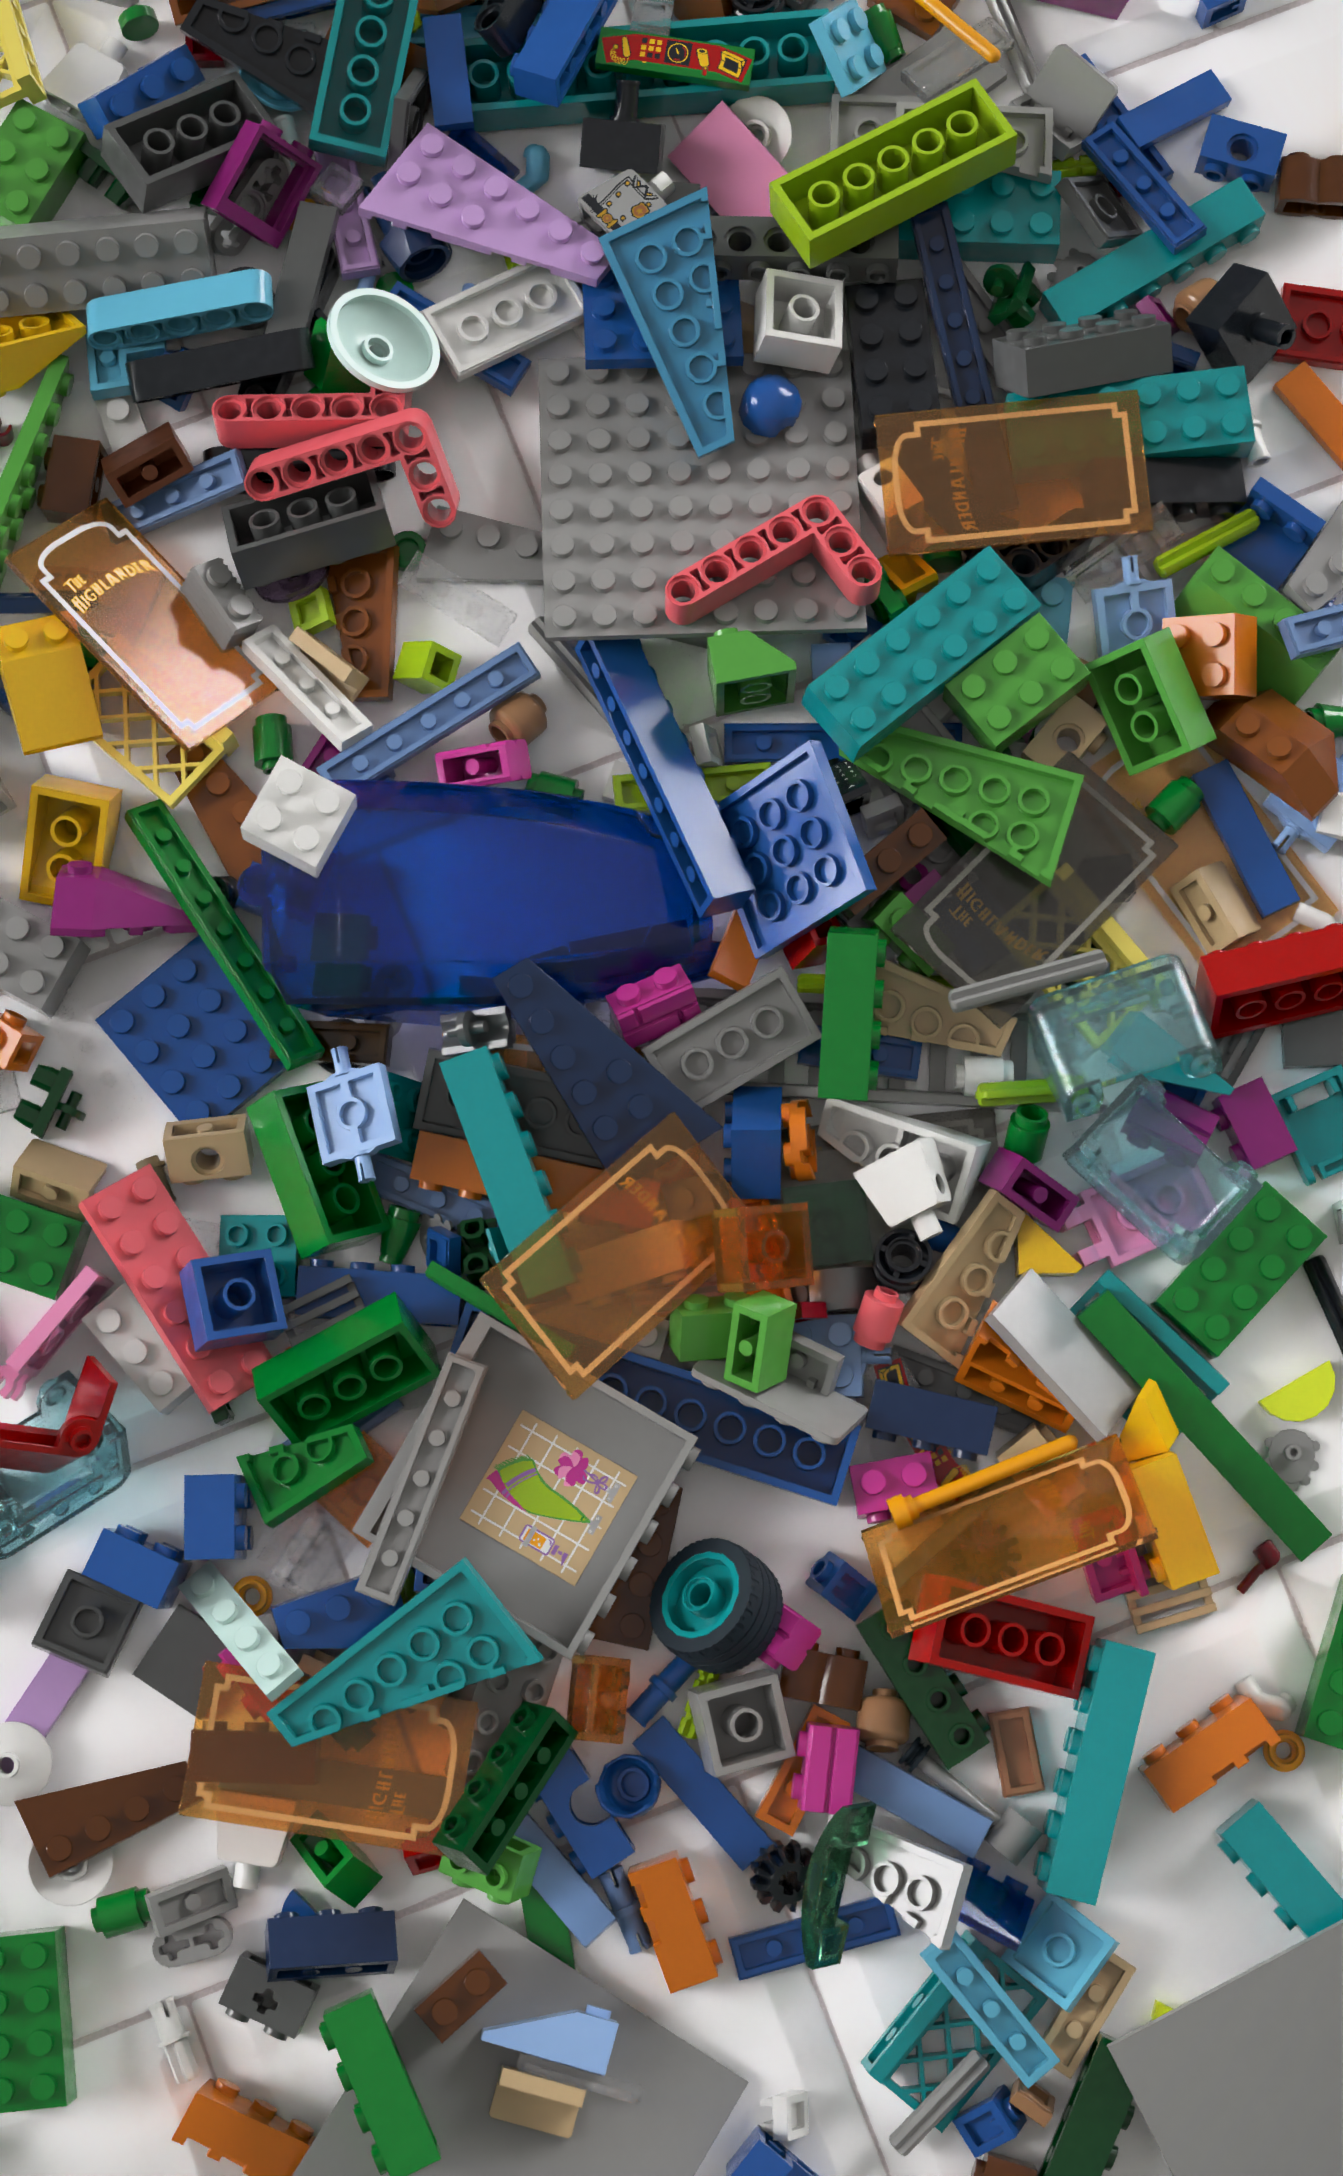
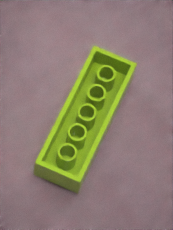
M974 78L770 182V213L809 269H812L1015 165L1018 134L979 81Z

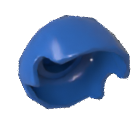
M767 374L749 383L742 395L738 413L743 425L752 433L773 438L782 429L794 426L803 403L797 387L790 380L778 374Z
M623 1754L604 1765L599 1781L595 1785V1793L601 1808L613 1817L635 1819L644 1816L655 1806L661 1792L662 1780L655 1765L643 1756Z

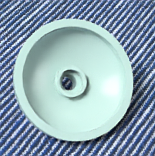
M360 288L342 295L330 310L327 319V335L331 348L342 365L361 382L386 392L407 393L422 388L435 374L440 361L437 337L426 318L406 300L384 290Z

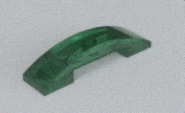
M871 1801L842 1806L825 1827L812 1854L804 1884L801 1910L803 1952L806 1966L812 1970L841 1963L849 1924L838 1918L837 1915L853 1847L868 1845L877 1804Z

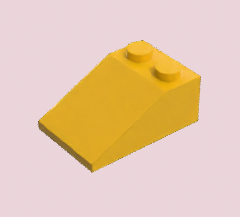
M69 311L0 318V398L5 396L8 391L21 388L87 333L86 326Z
M69 612L0 626V674L24 756L102 739L103 732L72 615Z
M50 774L43 775L31 785L19 899L53 906L56 876L62 865H67L70 861H89L92 863V866L109 869L118 831L123 789Z

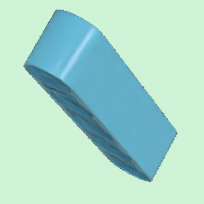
M247 269L93 299L86 306L88 344L97 350L111 351L267 321L274 314L271 275L261 269Z

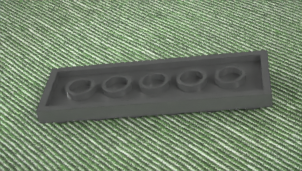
M430 1047L413 1128L467 1139L439 1063L457 1056L445 1057L442 1056L441 1049ZM505 1063L510 1075V1079L504 1080L507 1092L513 1091L517 1095L525 1116L518 1119L522 1132L526 1130L531 1132L539 1155L604 1169L548 1074L544 1071ZM654 1170L643 1176V1178L652 1179Z

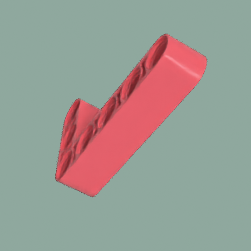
M371 387L370 393L226 395L218 398L213 403L211 410L218 440L221 445L232 449L283 448L411 408L413 391L391 393ZM410 425L403 427L407 435H409ZM369 437L366 439V442L371 447H385L379 438Z
M407 408L261 454L252 461L244 480V487L248 495L254 500L263 502L400 460L424 521L431 527L445 528L451 525L455 520L460 502L459 490L433 422L428 413L419 408ZM409 425L416 426L420 429L422 435L415 438L410 437L404 432L403 427ZM369 437L379 438L385 447L382 449L372 448L368 445L366 439ZM329 450H342L348 459L336 460L330 455ZM297 460L304 461L310 467V471L301 472L294 467L292 462ZM422 462L430 463L434 466L436 472L432 474L423 473L419 470L417 464ZM256 473H268L274 482L264 483L257 478ZM443 499L448 502L450 508L445 510L437 509L431 501Z
M812 495L672 576L665 586V613L668 619L675 624H691L810 553L817 559L848 601L857 606H866L872 604L879 595L882 566L834 502L824 495ZM819 518L824 522L815 523L810 521V519ZM787 538L791 541L787 543H782L777 541L776 539ZM843 548L846 549L847 552L838 553L833 551L832 549ZM747 557H753L758 561L746 562L743 559ZM712 577H720L723 578L724 581L713 582L709 579ZM866 578L869 579L870 582L861 583L856 581L855 579ZM678 597H688L691 600L688 602H679L675 599Z

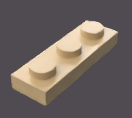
M1115 1953L1111 1955L1072 2012L1069 2013L1060 2007L1042 2037L1060 2059V2062L1053 2068L1069 2079L1074 2075L1137 1969Z

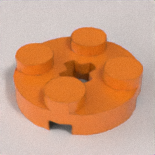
M808 1099L791 1100L790 1103L781 1104L783 1127L788 1129L789 1142H783L785 1166H789L792 1180H798V1182L816 1180L814 1173L817 1172L815 1129L811 1128V1124H806V1118L813 1117L811 1105Z

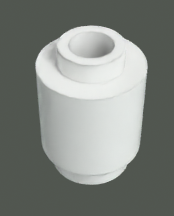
M963 1056L962 1064H955L954 1086L955 1088H962L963 1096L975 1097L977 1086L980 1083L1014 1081L1013 1061L1003 1060L1002 1056Z

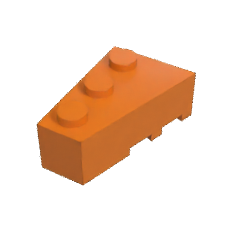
M1229 1693L1224 1694L1208 1707L1212 1713L1200 1722L1193 1718L1175 1731V1734L1178 1736L1175 1741L1167 1747L1160 1743L1142 1756L1145 1763L1137 1769L1167 1810L1175 1813L1215 1786L1217 1780L1236 1766L1240 1769L1250 1761L1248 1756L1268 1742L1270 1747L1282 1740L1250 1697L1239 1694L1231 1697Z

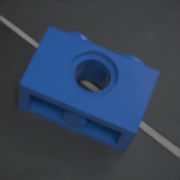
M1212 113L1194 173L1202 174L1204 178L1213 182H1231L1241 176L1251 192L1262 191L1269 193L1277 172L1287 134ZM1232 153H1241L1247 160H1237L1232 156Z

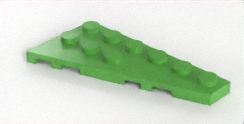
M62 354L48 365L0 477V588L15 543L20 539L26 510L31 511L37 493L34 486L53 429L59 422L63 399L70 396L73 388L74 375L69 372V356Z
M902 726L898 727L853 763L1051 888L1083 785L1084 775ZM839 748V755L852 763V761Z

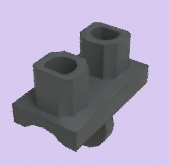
M507 1006L440 1015V1024L443 1030L442 1056H459L483 1046H487L491 1051L513 1048V1044L516 1042L515 1021L511 1019V1012Z

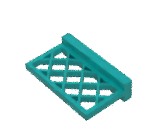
M1109 1268L1070 1308L1071 1312L1076 1315L1080 1310L1082 1311L1086 1308V1304L1097 1292L1101 1294L1108 1289L1192 1382L1206 1394L1205 1396L1211 1402L1230 1385V1382ZM1128 1408L1122 1415L1126 1421L1132 1408Z
M966 1929L961 1938L981 1963L987 1958L997 1966L998 1984L1005 1992L1024 1989L1034 1997L1027 2007L1021 2011L1027 2020L1031 2022L1048 1998ZM932 1972L861 2060V2064L870 2076L880 2084L885 2085L915 2110L926 2099V2092L933 2091L941 2083H925L923 2062L946 2059L948 2076L954 2069L953 2058L966 2057L972 2050L978 2051L981 2055L988 2054L985 2059L990 2064L989 2071L935 2126L936 2129L943 2133L1001 2060L1002 2056L993 2045L981 2046L980 2029L971 2018L949 2020L948 2005L954 1997L936 1974ZM1005 1974L1014 1982L1005 1983ZM942 2014L943 2021L935 2022ZM973 2025L974 2047L952 2050L950 2028ZM943 2029L945 2051L923 2053L922 2038L927 2031ZM916 2048V2054L909 2055ZM917 2063L919 2084L900 2086L891 2078L901 2064ZM919 2093L920 2102L911 2094Z

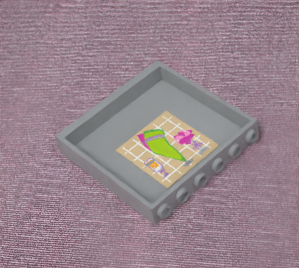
M480 1311L458 1348L456 1355L488 1366V1370L411 1566L436 1580L466 1556L525 1634L571 1660L576 1652L582 1656L585 1654L596 1635L589 1630L597 1615L605 1619L617 1598L610 1593L618 1578L624 1582L627 1581L638 1561L631 1555L639 1542L645 1545L648 1544L659 1525L657 1521L653 1520L654 1515L660 1505L666 1508L670 1506L680 1488L674 1481L681 1468L689 1472L701 1452V1449L695 1446L698 1437L590 1374L581 1378L575 1370L568 1376L550 1351ZM565 1361L569 1367L572 1365L571 1363ZM429 1400L352 1529L354 1533L371 1543L375 1540Z

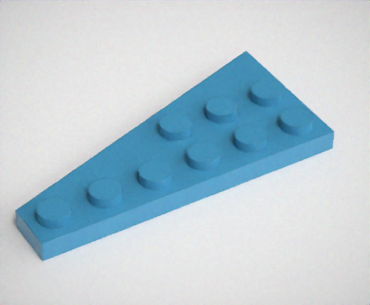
M706 186L598 238L698 459L735 443Z

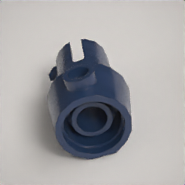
M386 170L379 172L370 179L374 187L387 173ZM364 186L363 194L365 198L372 191L371 187ZM375 217L385 236L379 243V247L403 281L419 283L428 280L447 266L452 256V248L448 242L434 239L430 233L408 227L405 230L392 226L391 221Z

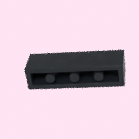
M1241 457L1132 458L1138 514L1129 515V518H1137L1138 522H1153L1159 518H1174L1176 522H1188L1195 518H1210L1213 522H1223L1233 517L1247 503ZM1092 458L1079 474L1085 519H1100V522L1124 519L1123 509H1131L1126 458Z

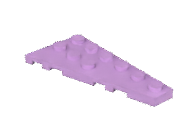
M429 123L424 126L358 207L359 216L369 219L375 216L391 221L392 226L407 230L408 227L428 232L434 239L487 255H491L493 252L511 258V262L526 266V263L549 269L553 275L597 287L611 269L599 243L598 236Z

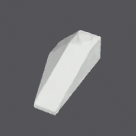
M843 1099L826 1100L817 1132L818 1136L853 1163H858L862 1167L881 1159L918 1138L933 1137L951 1193V1201L933 1211L937 1219L951 1224H957L979 1185L978 1179L984 1171L992 1143L950 1128Z

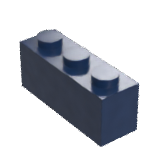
M875 1379L865 1428L873 1429L871 1435L873 1438L895 1443L897 1435L912 1438V1447L936 1452L937 1445L954 1448L952 1456L977 1462L978 1454L988 1455L998 1407Z
M369 1906L359 1909L358 1913L342 1914L339 1909H325L317 1912L314 1916H299L297 1912L288 1911L274 1915V1918H267L264 1931L267 1982L394 1974L398 1963L394 1910L383 1911L382 1907Z

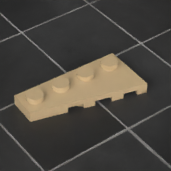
M887 959L885 961V968L877 967L876 979L884 980L882 1009L874 1008V1020L882 1021L881 1035L901 1037L912 1041L928 1042L1001 1057L1018 1018L990 1005L955 1013L952 1011L948 1000V994L952 988Z
M992 1188L982 1198L906 1303L898 1325L957 1369H959L964 1355L961 1353L968 1336L973 1337L979 1321L976 1318L985 1297L990 1298L996 1283L993 1282L998 1267L1000 1263H1005L1026 1215Z

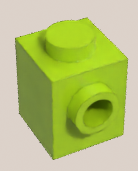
M435 641L403 642L392 679L421 694H434L455 682L462 656Z

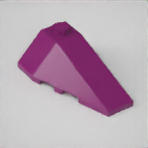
M84 860L70 861L67 865H62L56 876L50 925L51 936L105 937V929L120 928L128 931L130 936L143 935V932L161 926L164 932L170 934L197 932L170 891L105 867L92 866L91 862Z

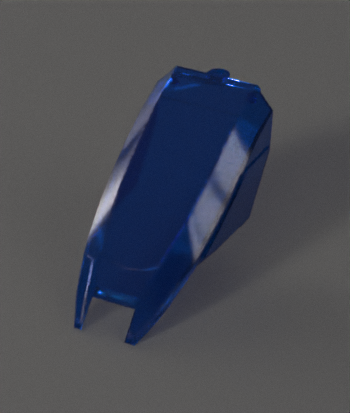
M330 780L356 794L357 808L318 878L261 849L262 864L248 867L238 879L237 889L242 901L251 906L262 907V965L265 971L272 974L285 1003L326 1017L441 1026L440 1015L507 1006L491 978L527 957L585 1007L587 1003L606 1000V995L615 992L624 984H633L653 975L660 968L671 967L680 963L691 984L711 979L707 975L721 941L712 940L713 916L699 918L651 814L607 803L583 800L576 796L534 790L416 781Z

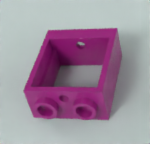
M262 119L260 124L245 120L201 204L263 244L278 249L296 217L300 201L306 199L323 166L311 158L314 152L296 140L289 144L280 138L283 131L274 124ZM259 140L295 164L265 221H262L228 199Z

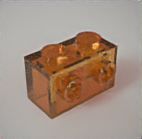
M574 1655L566 1720L579 1732L575 1740L623 1744L631 1659L597 1655Z

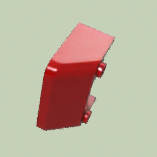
M87 1355L65 1422L59 1430L0 1422V1468L52 1473L89 1454L97 1446L118 1382L95 1356Z

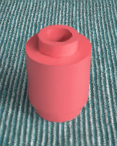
M876 1286L875 1290L865 1291L852 1327L855 1331L853 1340L857 1344L871 1350L882 1351L886 1343L892 1341L904 1308V1303L898 1299L899 1294L895 1290L884 1286Z

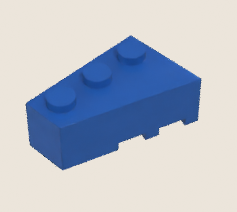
M359 1575L270 1606L284 1649L349 1648L404 1605L401 1595L396 1606H392L356 1592L355 1588L360 1578Z

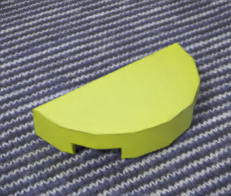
M1330 1360L1257 1401L1267 1414L1283 1421L1301 1422L1317 1416L1328 1406L1335 1391V1373Z

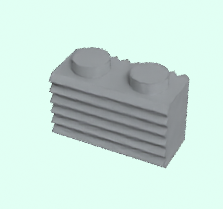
M218 557L192 567L182 583L183 585L180 587L181 591L179 590L177 593L219 654L225 655L235 651V646L239 645L242 648V640L255 633L263 620V615L258 614L259 609L254 608V603L251 602L250 597L245 595L246 590L241 589V584L236 582L237 578L232 576L233 572L228 569V565L223 564L224 559Z

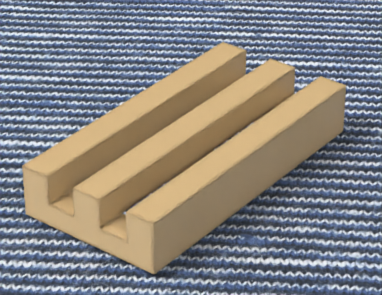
M1207 1578L1197 1581L1200 1588L1198 1590L1142 1607H1137L1135 1600L1170 1589L1159 1583L1149 1586V1595L1143 1597L1136 1590L1125 1593L1124 1596L1136 1634H1142L1218 1611L1216 1603L1213 1601L1210 1586H1208ZM1203 1598L1205 1605L1142 1623L1141 1616Z

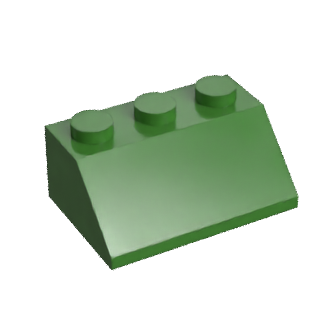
M724 628L716 631L714 636L707 637V672L716 717L794 703L797 667L793 659L748 630L738 631L737 628Z

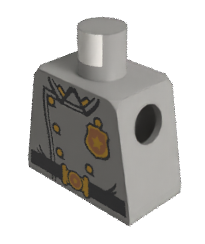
M627 169L577 199L580 217L596 236L601 237L666 206L667 204L664 200L676 191V187L671 178L663 171L646 183L633 169Z

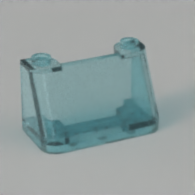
M1160 955L1044 994L1036 998L1028 1008L1027 1017L1035 1058L1067 1123L1094 1114L1103 1103V1087L1179 1062L1184 1075L1190 1078H1203L1223 1070L1221 1054L1185 966L1176 955Z
M1139 1073L1063 1152L1062 1156L1080 1177L1160 1251L1175 1263L1184 1266L1198 1259L1261 1190L1263 1185L1257 1180V1172L1242 1160H1239L1237 1163L1233 1161L1224 1162L1164 1107L1167 1101L1164 1097L1166 1090L1163 1085L1151 1076L1145 1077Z
M67 1370L56 1378L46 1381L38 1392L36 1401L37 1412L17 1423V1425L59 1430L65 1422L78 1379ZM110 1412L108 1413L97 1446L89 1454L52 1473L0 1468V1560L15 1555L110 1495L126 1482L131 1473L126 1428Z

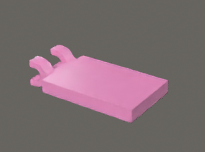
M723 100L667 156L690 183L700 184V189L707 186L708 202L719 216L773 217L770 213L769 183L788 174L784 167Z
M1163 1155L1078 1193L1077 1197L1080 1198L1081 1205L1073 1209L1060 1229V1233L1084 1224L1093 1245L1077 1251L1072 1257L1082 1266L1081 1269L1104 1258L1107 1259L1112 1269L1223 1219V1216L1198 1163L1195 1167L1189 1164L1186 1167H1180L1170 1163Z
M87 1265L5 1361L7 1364L0 1365V1385L4 1379L6 1380L4 1387L0 1390V1395L4 1399L11 1398L13 1401H18L26 1390V1384L32 1377H36L82 1323L81 1318L89 1313L113 1286L114 1282L96 1269Z

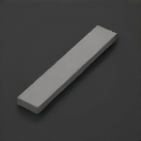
M448 1351L355 1588L356 1592L396 1606L487 1373L488 1366Z

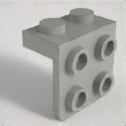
M1060 44L1054 48L1027 93L1010 101L1008 106L1053 108L1052 158L1064 161L1082 150V140L1093 133L1117 96L1118 86L1067 44Z

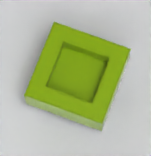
M319 585L287 600L294 630L298 626L315 635L337 625L329 590Z

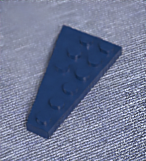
M528 957L491 978L609 1178L648 1144L652 1146L655 1152L665 1145L673 1146L684 1152L723 1128V1126ZM666 1151L657 1160H654L648 1152L616 1180L613 1185L617 1191H620L627 1184L620 1186L617 1184L625 1182V1178L637 1181L678 1155L674 1152Z

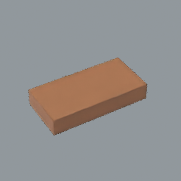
M1029 1706L987 1713L1003 1797L1007 1798L1045 1791Z

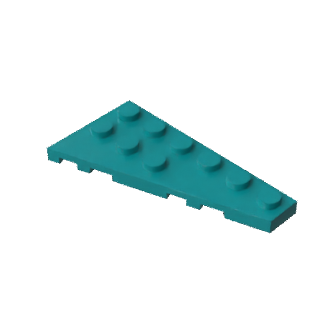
M465 1556L271 1708L266 1715L290 1746L294 1747L338 1732L348 1726L363 1721L367 1722L381 1717L383 1714L463 1689L467 1685L506 1674L508 1671L525 1665L529 1666L541 1662L544 1657Z

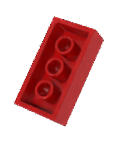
M1332 923L1322 929L1305 933L1293 932L1283 938L1266 942L1254 941L1244 947L1227 951L1215 950L1205 956H1201L1192 1002L1208 1041L1343 1010V924Z
M925 1576L917 1617L989 1589L950 1579ZM995 1592L916 1622L908 1660L1054 1696L1078 1700L1095 1617Z

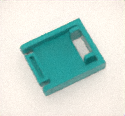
M1340 1064L1271 1095L1298 1149L1291 1154V1157L1306 1186L1316 1183V1178L1311 1169L1313 1166L1321 1180L1343 1171V1067ZM1323 1083L1329 1097L1298 1110L1292 1096Z

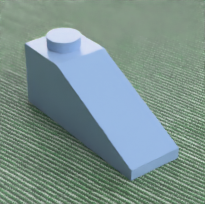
M587 2004L585 2011L572 2009L482 2028L480 2039L605 2076L619 2023L616 2020L610 2019L612 2011Z

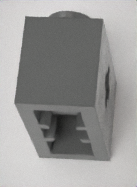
M246 1950L239 1956L218 2004L227 2007L225 2013L228 2016L244 2023H248L249 2019L265 2025L263 2031L266 2034L286 2041L287 2037L295 2039L300 2034L321 1985L308 1979L267 1982L266 1959ZM267 1989L274 1991L272 1999L278 2002L273 2003L269 2008L262 2005L264 1997L259 1995L263 1994Z

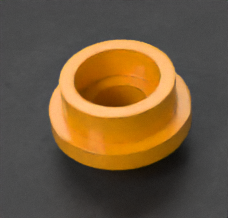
M246 1576L240 1579L233 1587L257 1617L264 1614L270 1608L273 1601V1591L265 1579L259 1576ZM251 1588L258 1590L260 1594L259 1601L254 1605L249 1604L246 1600V1593Z
M1286 1729L1276 1730V1733L1282 1740L1270 1747L1268 1742L1264 1744L1262 1748L1263 1757L1266 1763L1277 1771H1293L1304 1760V1743L1293 1731ZM1282 1742H1286L1290 1747V1753L1286 1758H1279L1276 1753L1277 1746Z

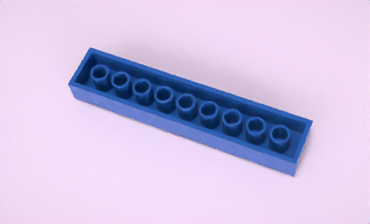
M468 1302L465 1304L450 1352L456 1354L481 1311ZM536 1322L576 1347L575 1353L570 1361L567 1360V1362L571 1364L577 1362L582 1370L609 1346ZM615 1348L588 1373L698 1437L695 1446L701 1449V1452L695 1462L834 1507L837 1506L861 1430L860 1425L855 1427L839 1444H823L814 1440L810 1434L779 1423L773 1416L757 1408L744 1406L737 1398L721 1390L706 1387L700 1380L691 1375V1371L619 1348Z

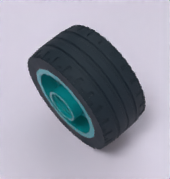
M722 1538L698 1540L678 1551L661 1570L662 1572L658 1575L657 1581H655L652 1596L650 1597L649 1615L652 1622L651 1626L660 1642L670 1652L691 1666L713 1674L735 1672L738 1669H743L744 1666H748L752 1661L754 1662L772 1642L771 1640L776 1635L775 1633L779 1628L783 1613L781 1586L767 1565L742 1546Z

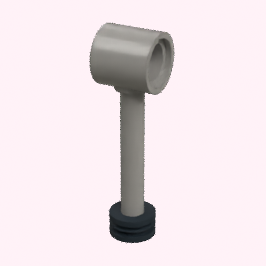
M919 1736L912 1743H907L902 1749L903 1755L898 1763L901 1765L905 1762V1767L909 1766L908 1771L910 1773L917 1767L952 1797L993 1819L991 1829L984 1840L1017 1867L1043 1833L1010 1806L1005 1813L1000 1815L927 1754L931 1746L929 1744L926 1747L923 1746L925 1742L921 1744L922 1738Z

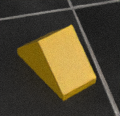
M907 544L878 558V561L882 564L889 577L890 582L888 584L893 591L899 589L903 593L909 607L915 603L918 593H928L938 585L939 577L937 572Z
M1027 1214L1025 1215L1014 1240L1015 1278H1019L1030 1268L1039 1277L1074 1276L1082 1266Z
M1149 1378L1138 1394L1109 1462L1118 1465L1169 1452L1179 1435V1430L1156 1381Z

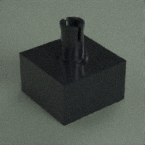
M616 79L614 116H610V119L583 118L579 167L619 171L633 169L635 172L659 174L663 168L666 124L641 122V118H637L639 85L641 81Z
M1238 263L1232 264L1185 319L1212 369L1244 365L1247 384L1253 380L1278 349L1286 350L1290 348L1296 337L1295 329L1297 326L1269 273Z

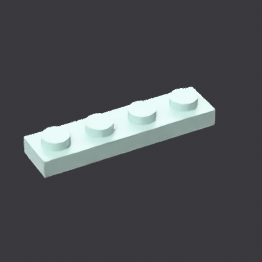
M210 1560L178 1586L187 1600L271 1702L276 1700L305 1675Z

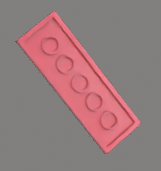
M151 1164L142 1167L81 1201L78 1205L79 1209L209 1414L213 1413L254 1388L252 1368L273 1358L263 1341L195 1352L179 1272L190 1260L207 1258L209 1256Z

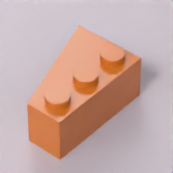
M993 1299L966 1350L954 1381L1066 1434L1075 1418L984 1320L998 1304Z
M676 1849L630 1866L627 1875L631 1886L635 1888L641 1905L640 1911L644 1922L647 1923L653 1947L670 1994L718 1977L717 1965L724 1962L716 1939L708 1940L702 1925L710 1921L702 1898L694 1900L689 1887V1883L696 1880L688 1857L680 1859Z
M210 2078L196 2092L171 2140L184 2145L187 2138L192 2139L209 2148L206 2154L207 2157L219 2162L223 2156L243 2167L242 2172L249 2176H292L316 2138L313 2136L314 2129L300 2120L292 2119L291 2122H288L275 2115L277 2109L262 2099L255 2098L254 2102L239 2095L240 2088L226 2079L218 2078L217 2081H214Z

